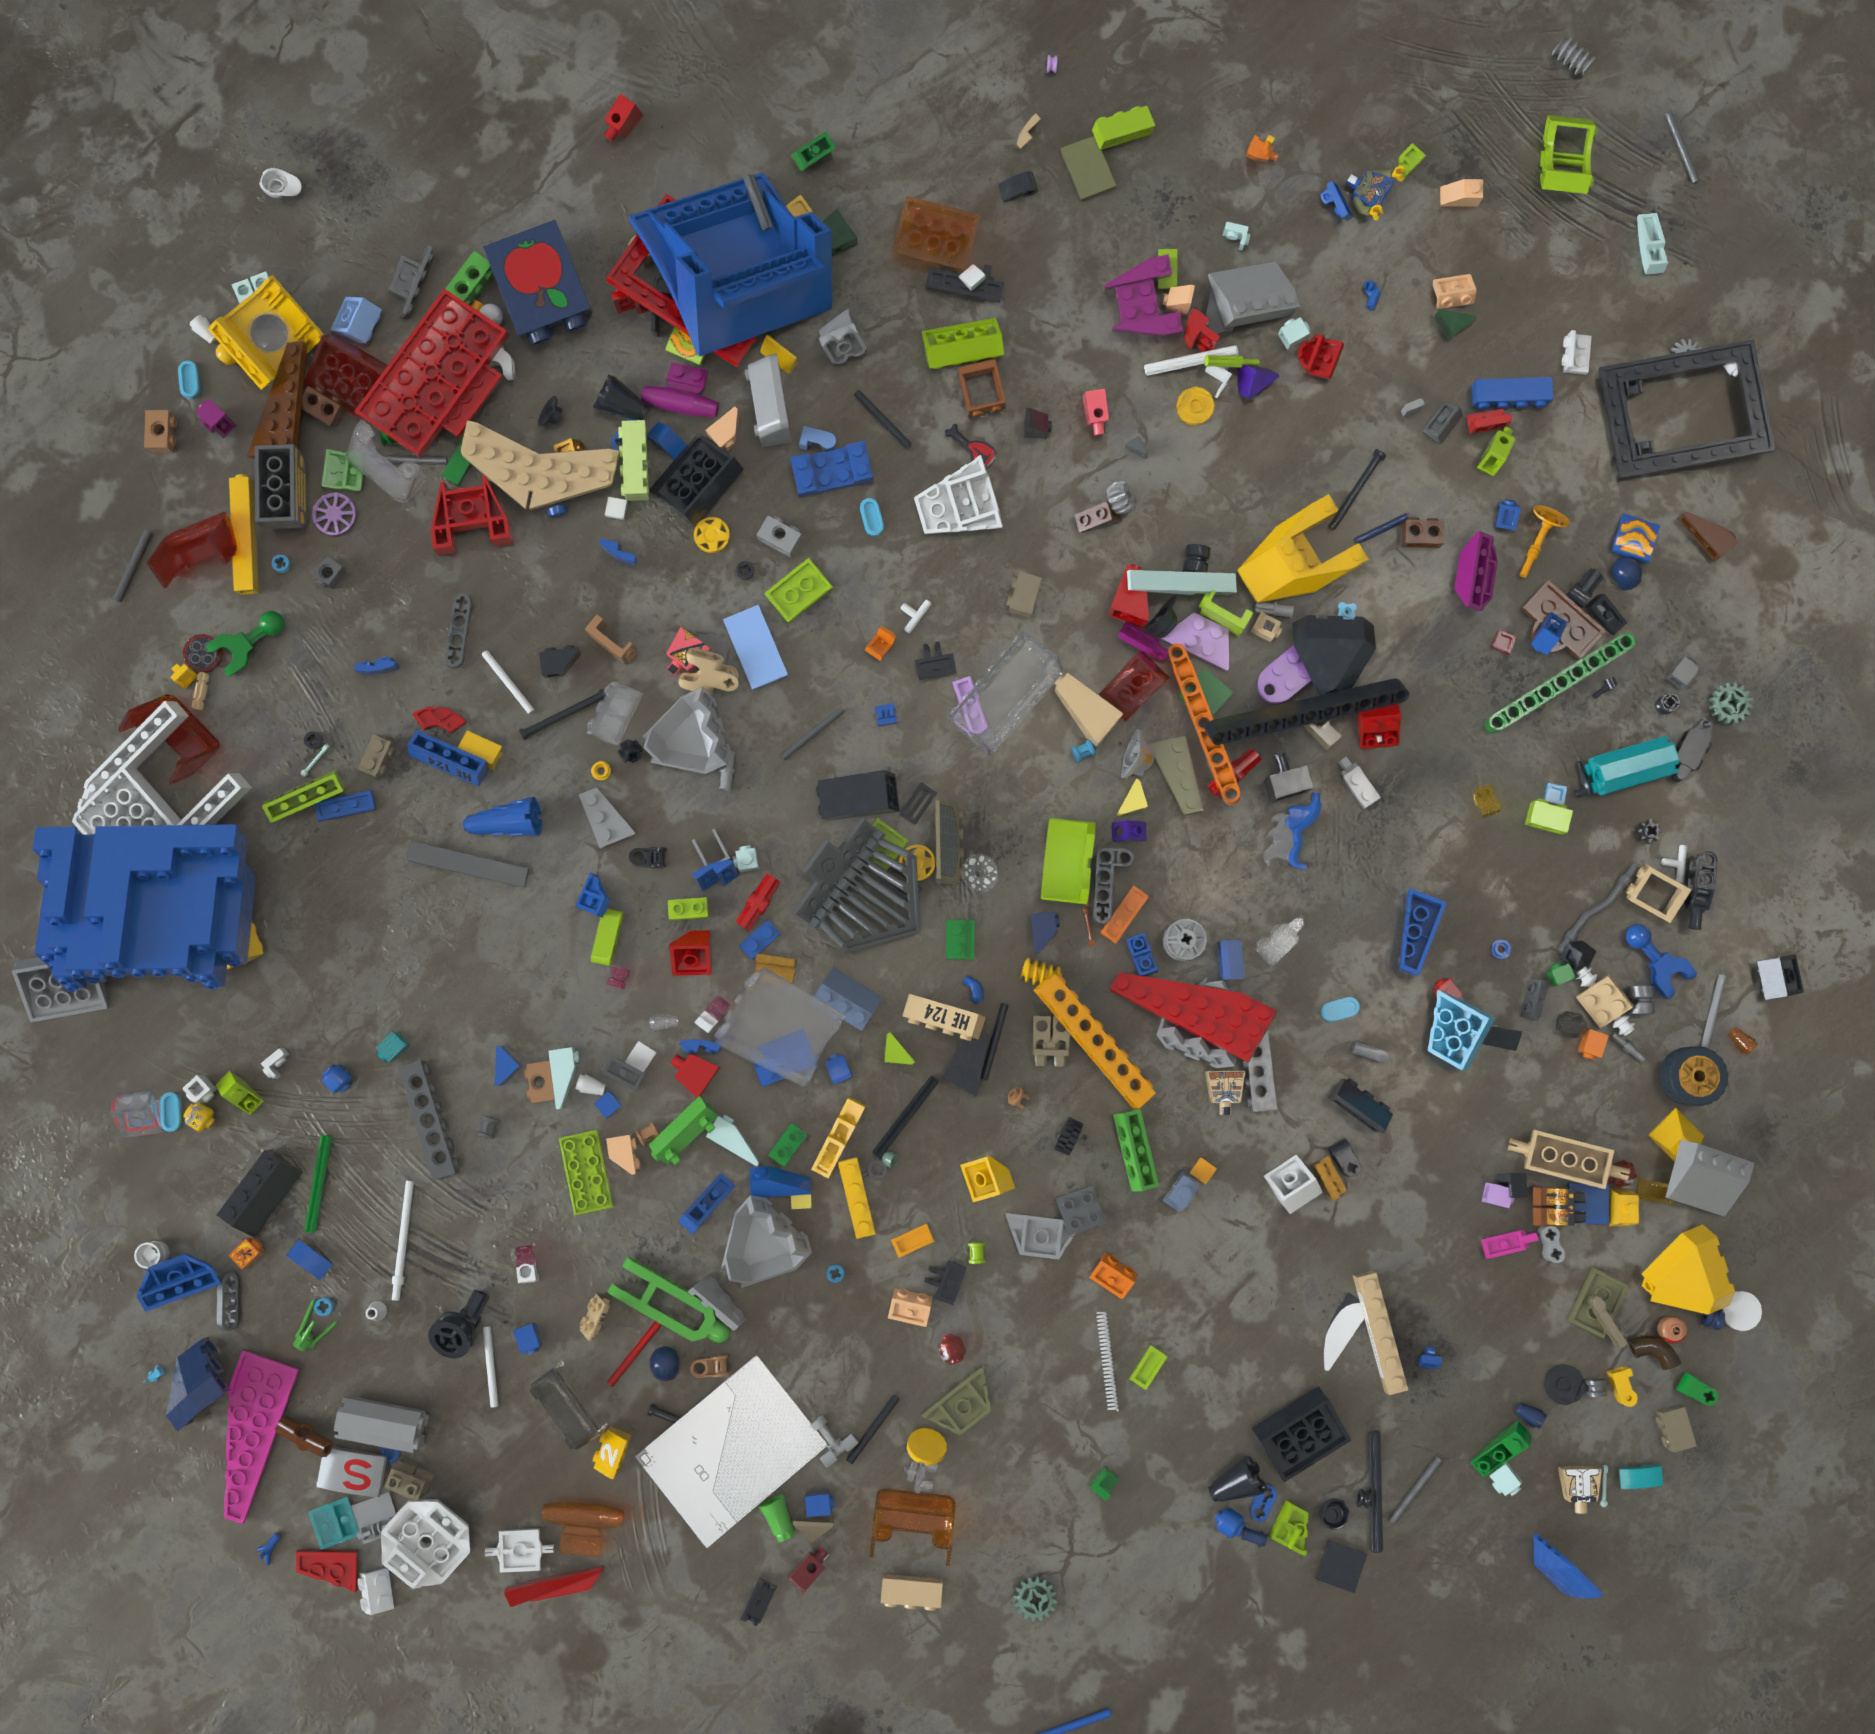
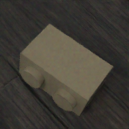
M1020 571L1018 577L1014 576L1011 586L1015 588L1013 595L1009 594L1006 604L1010 606L1009 612L1031 618L1042 577Z
M1677 1404L1656 1410V1422L1658 1427L1662 1429L1663 1436L1661 1439L1665 1448L1675 1453L1697 1446L1684 1406Z

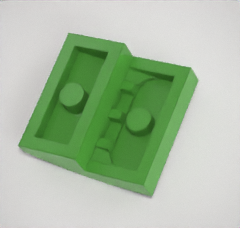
M326 449L321 488L361 492L366 454Z

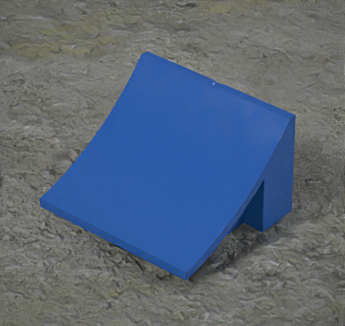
M763 172L754 176L773 225L771 229L763 231L744 178L629 216L630 224L638 233L665 280L687 328L695 352L699 356L832 309L831 230L812 212L794 217L788 211L776 189Z

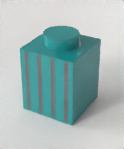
M392 1031L376 1047L379 1052L377 1055L384 1062H394L410 1045L398 1032Z

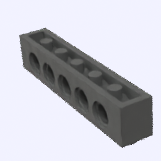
M419 1060L398 1067L432 1181L459 1173L460 1163L453 1154L454 1143L451 1138H448V1124L441 1115L443 1108L441 1102L437 1101L435 1096L437 1088L435 1083L430 1080L429 1074H431L429 1064L425 1063V1060ZM417 1077H421L423 1080V1084L419 1088L415 1085ZM424 1095L429 1099L426 1106H423L420 1101ZM429 1114H432L435 1119L432 1125H429L426 1121ZM434 1133L440 1135V1142L438 1144L432 1141ZM440 1152H444L446 1155V1160L443 1163L438 1160Z

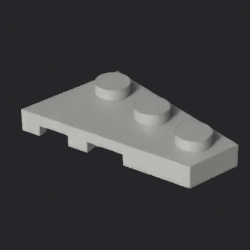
M598 788L579 794L600 849L637 835Z
M710 1274L688 1291L692 1296L696 1294L702 1299L701 1304L703 1306H710L715 1310L716 1317L733 1331L747 1320L743 1312L735 1306L730 1296L722 1290L717 1280Z

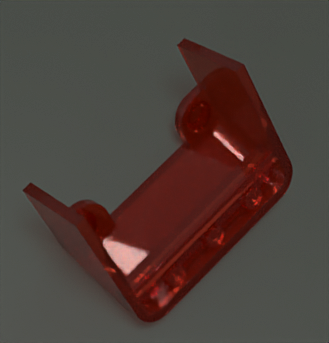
M222 512L176 530L163 538L146 562L163 588H167L174 577H183L188 574V569L191 565L218 555L224 565L229 563L230 559L236 555L237 550L230 517L226 512Z
M165 694L128 710L118 731L121 733L133 727L138 728L164 701L177 702L189 716L165 739L167 744L182 758L178 760L176 769L168 782L172 785L193 775L217 752L220 743L177 697Z

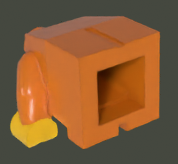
M1254 135L1245 156L1255 161L1267 162L1269 159L1276 161L1279 154L1273 152V147L1271 146L1275 137L1269 135L1265 142H1262L1258 136Z

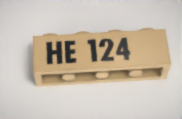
M912 994L908 996L902 1015L909 1019V1023L918 1026L920 1022L925 1023V1028L935 1031L938 1027L943 1029L942 1033L954 1036V1033L961 1034V1039L971 1041L972 1038L979 1040L986 1018L973 1012Z

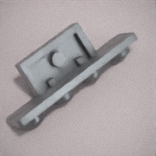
M430 245L425 248L419 263L403 255L399 259L387 291L404 299L398 316L400 318L409 315L413 305L410 303L413 297L416 298L420 289L417 285L419 280L422 281L426 274L425 265L426 263L429 264L433 257L431 252L432 246Z

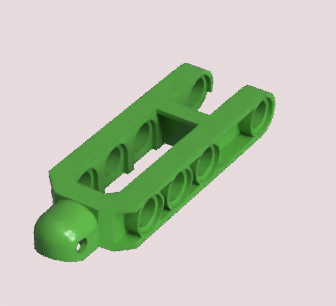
M631 1257L625 1259L622 1266L650 1282L642 1298L631 1291L627 1292L615 1286L614 1283L611 1284L607 1291L610 1295L692 1342L706 1337L716 1343L727 1341L730 1336V1328L717 1319L715 1310L710 1306H703L701 1304L702 1299L696 1294L692 1296L686 1288ZM656 1288L664 1290L704 1313L705 1320L700 1329L693 1330L684 1325L683 1321H677L668 1316L664 1310L660 1311L649 1305V1300Z

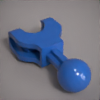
M1643 924L1630 926L1626 932V940L1633 948L1642 949L1651 959V962L1648 964V967L1651 969V985L1655 987V990L1663 998L1670 999L1675 994V990L1670 983L1671 976L1677 972L1684 979L1696 977L1695 969L1686 959L1674 958L1668 952L1660 953L1651 942L1652 934L1647 926Z

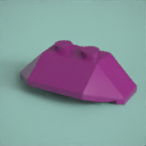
M1478 531L1460 552L1454 588L1465 606L1477 611H1482L1492 599L1498 563L1496 548L1493 544L1494 537Z

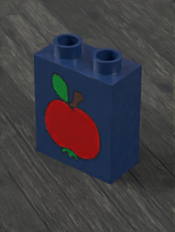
M556 220L483 246L517 334L522 340L529 338L531 345H536L553 338L550 329L562 324L565 325L567 332L588 325L586 315L593 312Z

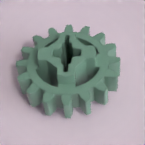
M1728 682L1724 686H1718L1717 691L1715 690L1711 693L1714 697L1709 699V702L1713 703L1709 709H1714L1715 711L1712 716H1719L1718 722L1724 719L1726 725L1730 722L1734 725L1738 723V720L1740 722L1744 721V716L1747 717L1751 714L1748 709L1753 708L1749 704L1753 698L1747 697L1750 691L1744 692L1743 685L1737 687L1735 682L1730 686Z
M1036 1575L1035 1580L1028 1576V1582L1021 1580L1022 1587L1016 1586V1590L1019 1593L1013 1594L1014 1599H1017L1014 1602V1606H1020L1017 1610L1018 1614L1024 1612L1025 1620L1031 1616L1032 1622L1035 1621V1617L1042 1621L1043 1615L1049 1618L1048 1611L1055 1610L1052 1604L1057 1603V1599L1053 1598L1056 1595V1591L1051 1590L1053 1587L1052 1583L1046 1585V1578L1039 1581L1038 1575ZM1036 1586H1040V1587L1044 1588L1045 1590H1042V1591H1041V1590L1037 1589ZM1029 1588L1028 1593L1022 1597L1024 1591ZM1032 1591H1034L1035 1595L1038 1598V1606H1036V1603L1033 1600ZM1048 1600L1047 1605L1042 1609L1043 1603ZM1025 1607H1031L1035 1611H1030Z

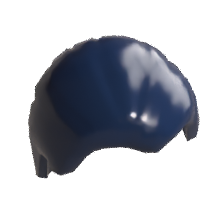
M1621 557L1613 563L1611 576L1620 589L1632 590L1641 583L1642 569L1633 558Z
M666 1346L655 1349L650 1358V1370L654 1378L660 1381L675 1379L679 1374L680 1361L677 1352Z

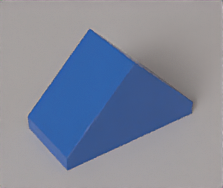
M657 422L646 435L650 441L674 460L687 446L670 427L660 422Z
M496 1046L495 1085H503L522 1065L504 1046Z

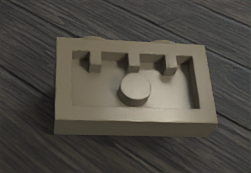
M373 734L357 770L380 779L387 772V763L396 752V744Z

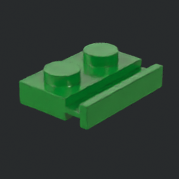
M946 920V959L974 960L975 920Z

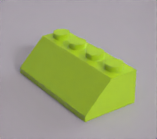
M996 317L922 331L930 369H940L947 365H960L963 362H977L984 358H997L1004 355L1002 333Z

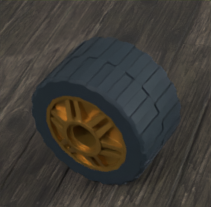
M1682 1047L1672 1051L1671 1054L1665 1057L1659 1071L1660 1084L1663 1087V1091L1676 1103L1687 1106L1712 1104V1102L1717 1101L1724 1094L1725 1088L1728 1085L1729 1076L1726 1064H1724L1723 1059L1715 1051L1709 1050L1706 1047Z

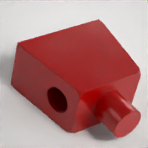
M621 93L604 120L609 125L604 136L611 142L615 140L618 134L626 138L643 117V113L636 104Z
M676 1054L670 1064L679 1069L675 1078L696 1098L701 1097L721 1068L693 1054H690L687 1059Z

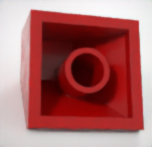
M710 930L689 931L669 944L672 976L712 974Z

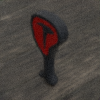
M953 424L951 429L945 430L946 437L955 438L965 447L966 451L970 454L971 462L981 455L986 469L994 463L996 451L991 445L983 441H969L959 433L957 424Z

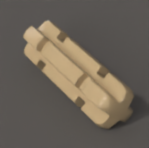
M199 672L197 676L198 682L196 683L193 696L195 700L192 701L191 706L195 710H203L204 708L203 700L206 698L208 688L206 683L209 682L210 675L207 673Z

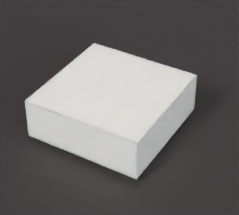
M608 497L605 517L624 520L628 501Z

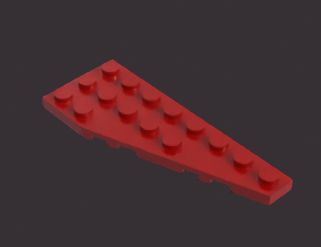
M1121 972L1118 973L1110 987L1111 992L1198 1037H1202L1205 1041L1248 1063L1277 1014L1275 1009L1240 992Z

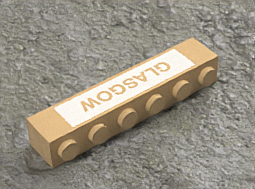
M1369 1271L1353 1275L1384 1392L1392 1395L1407 1391L1406 1379L1377 1273Z

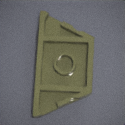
M978 1368L924 1411L921 1416L943 1428L951 1430L953 1433L962 1435L991 1412L983 1368Z

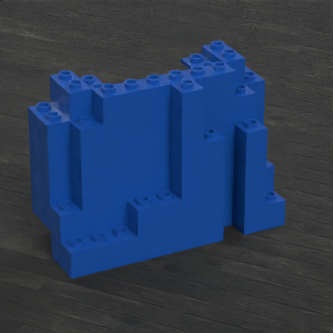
M236 824L96 826L95 834H82L76 827H36L32 850L40 857L37 880L44 886L35 955L52 969L51 976L67 991L76 992L78 989H86L87 982L98 984L99 981H107L106 976L111 975L116 978H123L125 975L139 978L145 977V975H153L155 977L174 975L176 977H184L188 982L199 981L205 988L211 990L225 987L227 965L239 967L240 964H247L256 875L245 862L247 838Z

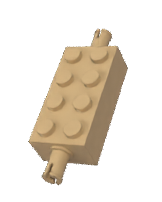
M1532 1130L1528 1143L1512 1138L1509 1140L1510 1144L1517 1145V1147L1508 1145V1151L1525 1154L1524 1169L1601 1189H1606L1609 1176L1625 1181L1629 1178V1176L1621 1174V1172L1629 1174V1168L1612 1165L1615 1150L1537 1130Z

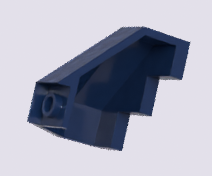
M209 1337L201 1339L177 1357L166 1412L167 1418L177 1432L194 1422L193 1418L202 1409L230 1391L220 1377L225 1371L215 1358L219 1351Z

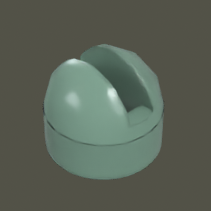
M888 1151L882 1156L883 1164L891 1169L896 1166L899 1155L892 1151Z

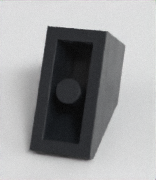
M1026 408L1024 438L1047 439V434L1051 433L1052 421H1048V414L1032 408Z

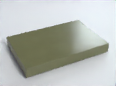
M1094 136L1060 148L1061 155L1081 202L1116 189L1113 176Z
M1591 1267L1567 1321L1605 1339L1607 1333L1590 1308L1587 1299L1592 1295L1601 1297L1606 1303L1605 1310H1609L1615 1317L1629 1285Z

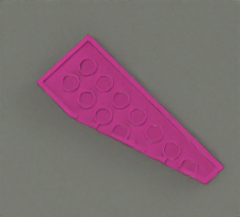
M242 1350L230 1382V1391H228L229 1407L227 1408V1471L225 1472L224 1518L240 1524H244L247 1519L277 1435L275 1428L278 1421L284 1416L300 1371L299 1368L247 1350Z

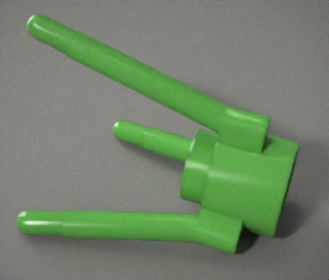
M315 1299L311 1301L299 1331L295 1335L296 1339L293 1342L294 1347L303 1352H306L309 1347L313 1349L316 1343L338 1324L337 1321H334L314 1340H312L314 1336L310 1332L316 1323L315 1321H312L307 1330L303 1331L316 1302Z

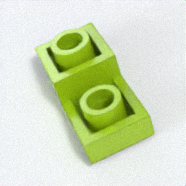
M1158 249V256L1169 254L1172 269L1171 277L1158 279V289L1177 287V249Z

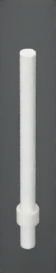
M406 1181L395 1276H392V1284H394L392 1300L400 1301L401 1286L404 1285L403 1269L414 1181Z

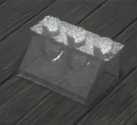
M611 682L605 688L603 701H600L595 711L597 713L594 719L592 718L587 725V734L606 744L618 746L643 693L618 682Z

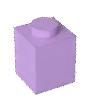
M1486 1182L1482 1202L1510 1208L1515 1198L1509 1197V1188Z

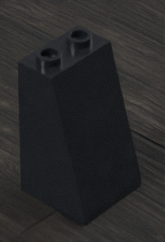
M880 770L818 780L816 792L817 796L820 797L818 810L822 819L836 820L900 812L896 774Z

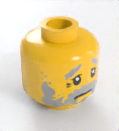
M202 1103L191 1104L183 1116L185 1124L198 1132L203 1131L205 1128L210 1129L215 1122L213 1109Z

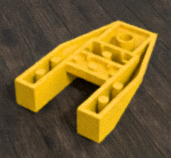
M1329 494L1276 526L1237 570L1256 603L1315 593L1361 567L1368 560L1367 555L1358 543L1321 563L1306 539L1305 532L1329 520L1339 511Z

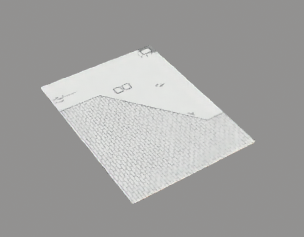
M755 1356L637 1454L636 1459L704 1546L708 1548L827 1446V1443L817 1431H814L809 1420L760 1358Z

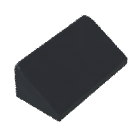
M1492 1025L1482 1044L1516 1051L1522 1031Z

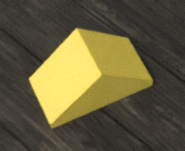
M1136 779L1117 813L1118 816L1131 814L1148 807L1140 780Z

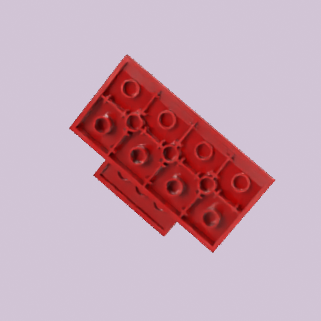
M444 288L354 412L421 459L442 428L459 438L466 428L467 421H472L503 376L488 365L510 335L507 330Z

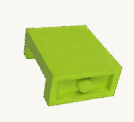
M1212 590L1211 594L1206 593L1199 605V608H1201L1199 614L1229 629V632L1239 637L1253 612L1246 609L1242 617L1239 618L1211 601L1216 591Z

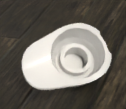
M276 168L265 170L259 182L261 189L273 198L297 196L302 188L301 182L297 177Z

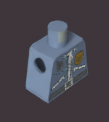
M1182 1170L1162 1201L1178 1212L1184 1210L1200 1187L1199 1180L1185 1170Z

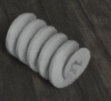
M1564 37L1553 50L1552 56L1559 54L1558 61L1565 58L1564 66L1571 63L1569 70L1571 71L1576 68L1575 75L1580 73L1583 75L1592 65L1595 57L1588 59L1589 52L1583 55V47L1576 50L1578 43L1570 45L1572 38L1564 40Z

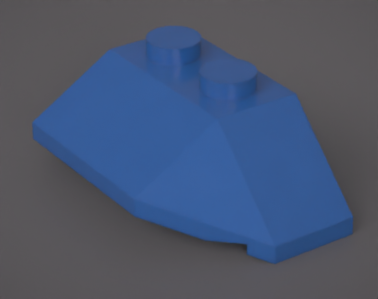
M185 1253L149 1266L136 1296L146 1312L220 1285L221 1280L212 1265Z

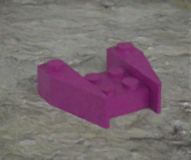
M1169 254L1149 258L1105 284L1104 291L1115 289L1121 324L1114 325L1112 332L1154 337H1167L1183 332L1180 312L1160 316L1153 280L1171 277L1172 269Z

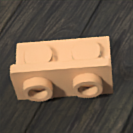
M1471 274L1433 280V288L1437 296V309L1474 303L1477 289Z
M895 1288L888 1318L926 1327L933 1297L925 1293H915L906 1289Z

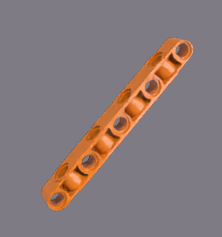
M1179 643L1173 644L1168 651L1172 669L1215 783L1220 790L1223 801L1230 806L1236 805L1240 801V789L1224 745L1213 744L1205 732V728L1199 726L1201 721L1209 722L1214 719L1193 664L1188 657L1185 647ZM1175 651L1183 653L1179 658L1174 657L1172 654ZM1188 686H1194L1196 687V690L1192 693H1189L1186 691V688ZM1221 756L1223 761L1217 764L1213 762V758ZM1233 791L1237 796L1234 799H1228L1226 794Z

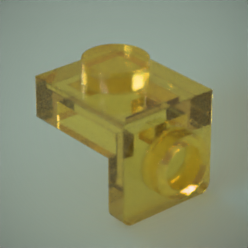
M1492 784L1482 785L1474 790L1473 801L1483 818L1501 812V806L1493 793L1494 787Z

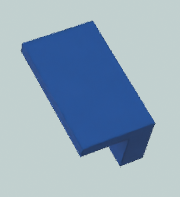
M1241 940L1218 941L1221 980L1245 979Z

